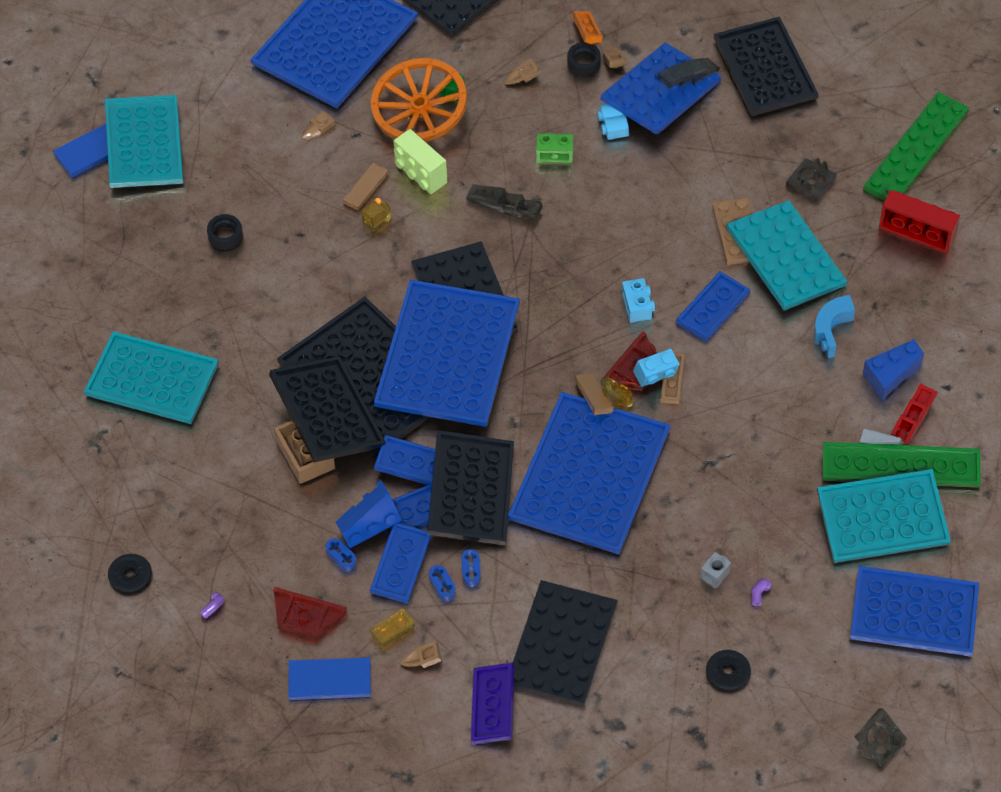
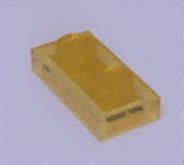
M607 376L601 379L602 392L605 397L627 408L634 405L630 388Z
M402 608L371 628L370 633L380 646L384 647L413 628L415 622Z

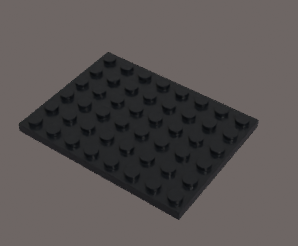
M365 296L277 358L278 363L282 367H288L340 356L383 438L385 435L402 439L431 418L429 416L374 407L375 396L396 325ZM380 448L367 452L375 459L379 454Z

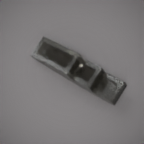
M699 58L671 66L659 72L657 78L668 88L677 84L682 87L689 82L694 85L719 71L720 67L709 58Z
M473 184L466 196L467 201L482 207L533 220L537 219L543 208L541 201L525 200L523 195L507 193L505 188Z

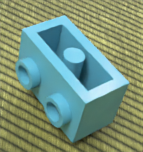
M645 279L622 282V295L629 322L652 319V311H655L654 301L649 298L651 296L650 286L646 285Z
M668 349L638 360L633 372L641 387L674 376L680 364L672 349Z

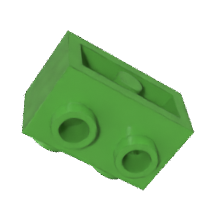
M537 133L536 162L573 163V134Z

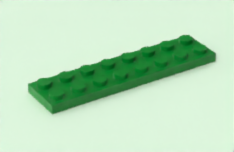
M937 92L867 180L863 190L884 201L890 190L904 194L969 112V107Z
M823 442L822 481L854 482L933 469L937 486L980 488L981 485L979 448Z

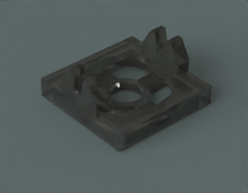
M805 158L786 181V186L817 202L836 179L837 174L828 170L826 161H823L821 164L820 158H816L813 161ZM807 169H812L815 171L813 174L809 175L802 173V171ZM820 174L825 178L824 184L818 181ZM808 178H813L816 180V183L809 184V182H806V180Z
M879 708L854 736L859 742L857 750L863 751L861 755L872 759L878 767H883L907 739L883 708ZM875 723L885 726V728L880 730ZM870 729L875 734L874 742L871 745L868 742ZM881 732H884L886 735V741L883 744L878 740V735ZM890 734H892V744L890 743ZM879 746H884L887 749L885 753L875 752Z

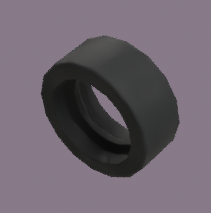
M582 42L573 45L569 49L567 65L572 73L578 76H590L599 70L601 54L595 45ZM585 54L593 57L594 61L589 64H579L574 61V58Z
M221 214L211 219L207 225V235L210 244L220 250H229L240 244L243 232L239 219L229 214ZM223 226L233 227L236 230L232 236L227 238H220L214 235V232Z

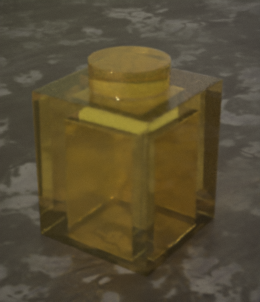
M377 198L361 209L362 220L375 231L391 220V208L386 202Z

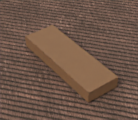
M372 163L344 197L343 204L359 211L387 177L388 170Z
M674 353L680 365L674 376L663 379L660 403L679 405L685 354Z
M594 374L575 375L574 381L593 414L612 413L613 406Z

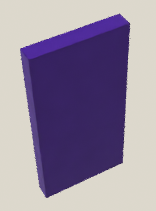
M513 663L474 668L471 742L473 745L512 740Z

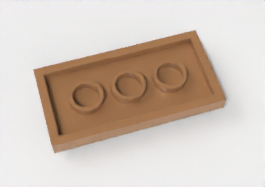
M749 197L712 202L727 265L749 262L726 229L727 223L753 214Z

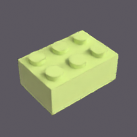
M409 129L394 140L396 166L399 169H403L408 177L412 180L414 179L423 190L433 194L447 184L446 160L416 133Z

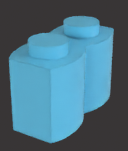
M608 104L600 105V111H597L599 122L602 121L603 123L601 124L602 134L606 135L607 140L629 136L626 116Z

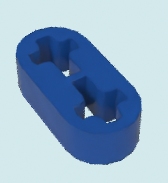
M336 538L328 540L325 545L328 557L343 571L353 570L356 567V556L341 540ZM331 547H338L339 553L335 549L331 550ZM343 557L348 561L351 559V563H344Z
M468 549L462 554L463 582L469 587L478 585L481 579L479 553L474 549ZM468 557L473 558L472 565H469ZM469 571H473L474 579H470Z
M441 565L431 567L429 570V580L437 595L443 601L452 600L456 595V587L447 570ZM435 573L441 575L442 580H439V578L435 576ZM443 586H445L447 590H450V593H447L446 591L443 592Z

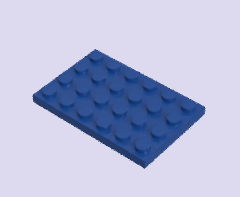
M665 42L603 92L600 100L658 135L721 81L722 76Z
M859 566L850 639L972 657L979 582Z

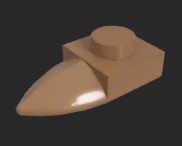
M609 44L604 46V60L609 68H619L620 66L627 65L626 57L618 48Z
M530 58L509 74L505 84H515L523 80L527 83L541 72Z
M325 111L320 112L310 119V124L303 131L301 139H312L322 135L335 126V120Z
M433 641L412 650L403 658L400 664L407 667L421 665L423 668L441 662L438 643Z

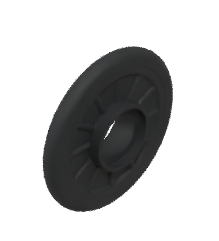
M138 554L122 555L116 558L109 567V582L115 589L122 592L140 590L151 578V566L144 557ZM129 569L135 571L134 575L130 577L125 576L124 573Z
M722 650L710 657L706 665V673L708 679L716 687L724 690H735L745 685L749 680L751 667L747 658L741 653L734 650ZM731 666L734 672L727 674L723 671V668Z

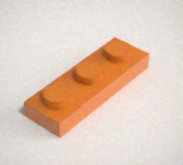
M573 11V19L584 42L588 44L602 43L603 36L591 12Z

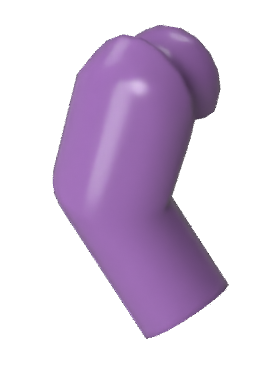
M766 578L759 579L751 588L753 606L762 605L761 593L771 589L772 584Z
M219 592L213 593L211 595L212 601L200 610L204 618L207 619L224 603V597Z

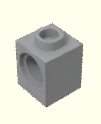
M714 552L702 566L700 579L717 588L730 573L731 562L724 555Z

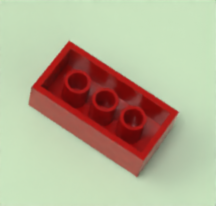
M890 190L882 205L879 228L948 253L956 238L960 215L923 202L920 199L904 195L901 192Z

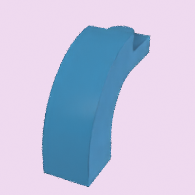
M850 295L829 301L817 314L814 342L815 344L821 343V349L826 352L827 358L835 357L836 343L831 329L840 323L854 321L855 308Z

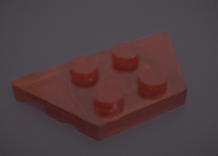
M644 331L640 333L601 379V385L639 391L646 387H641L633 372L638 360L657 354L655 346L649 342Z
M277 587L273 589L278 629L317 640L347 613V607Z

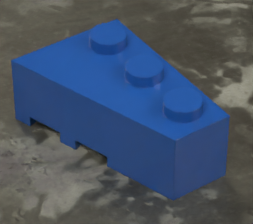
M915 339L865 360L863 375L882 402L888 394L898 388L900 383L907 380L922 366L924 352Z
M381 480L371 493H366L363 496L364 499L357 506L353 505L336 521L349 548L402 521L388 490Z

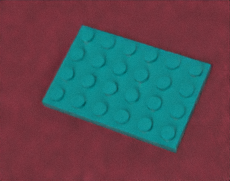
M177 95L105 99L110 188L183 184Z
M789 200L727 223L726 229L783 310L800 305L847 285L848 281Z
M113 331L86 385L84 394L85 396L192 424L219 365V360Z
M933 469L817 487V495L834 563L950 545L951 543Z

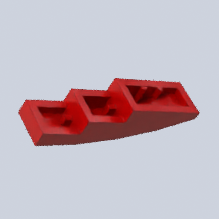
M920 383L890 435L901 438L904 442L903 445H909L931 408L938 392Z

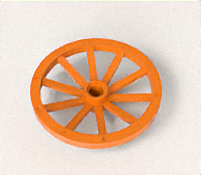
M430 58L411 59L390 68L378 80L371 95V110L375 122L385 134L393 139L398 138L405 132L391 127V125L412 114L414 115L406 131L409 129L413 131L418 119L424 118L429 131L416 134L425 142L437 139L448 133L458 124L467 106V91L461 75L449 64ZM427 68L421 93H418L409 70ZM436 69L447 74L427 95L432 70ZM404 73L413 96H409L389 82L396 76ZM452 79L454 80L459 89L458 93L432 100ZM387 88L409 103L379 101L383 90ZM459 99L454 113L433 107ZM379 108L408 110L385 121L380 114ZM433 113L449 119L442 125L434 128L428 115Z

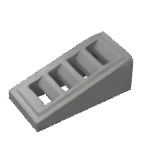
M866 428L863 429L860 443L904 444L899 437Z

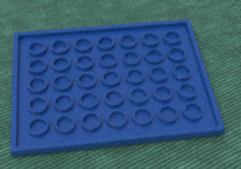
M304 0L250 61L252 65L338 108L418 18V12L394 0Z
M410 279L375 396L374 407L487 427L519 309L520 298Z
M561 392L510 509L508 520L620 555L671 425L614 407L612 413L594 415L584 398Z

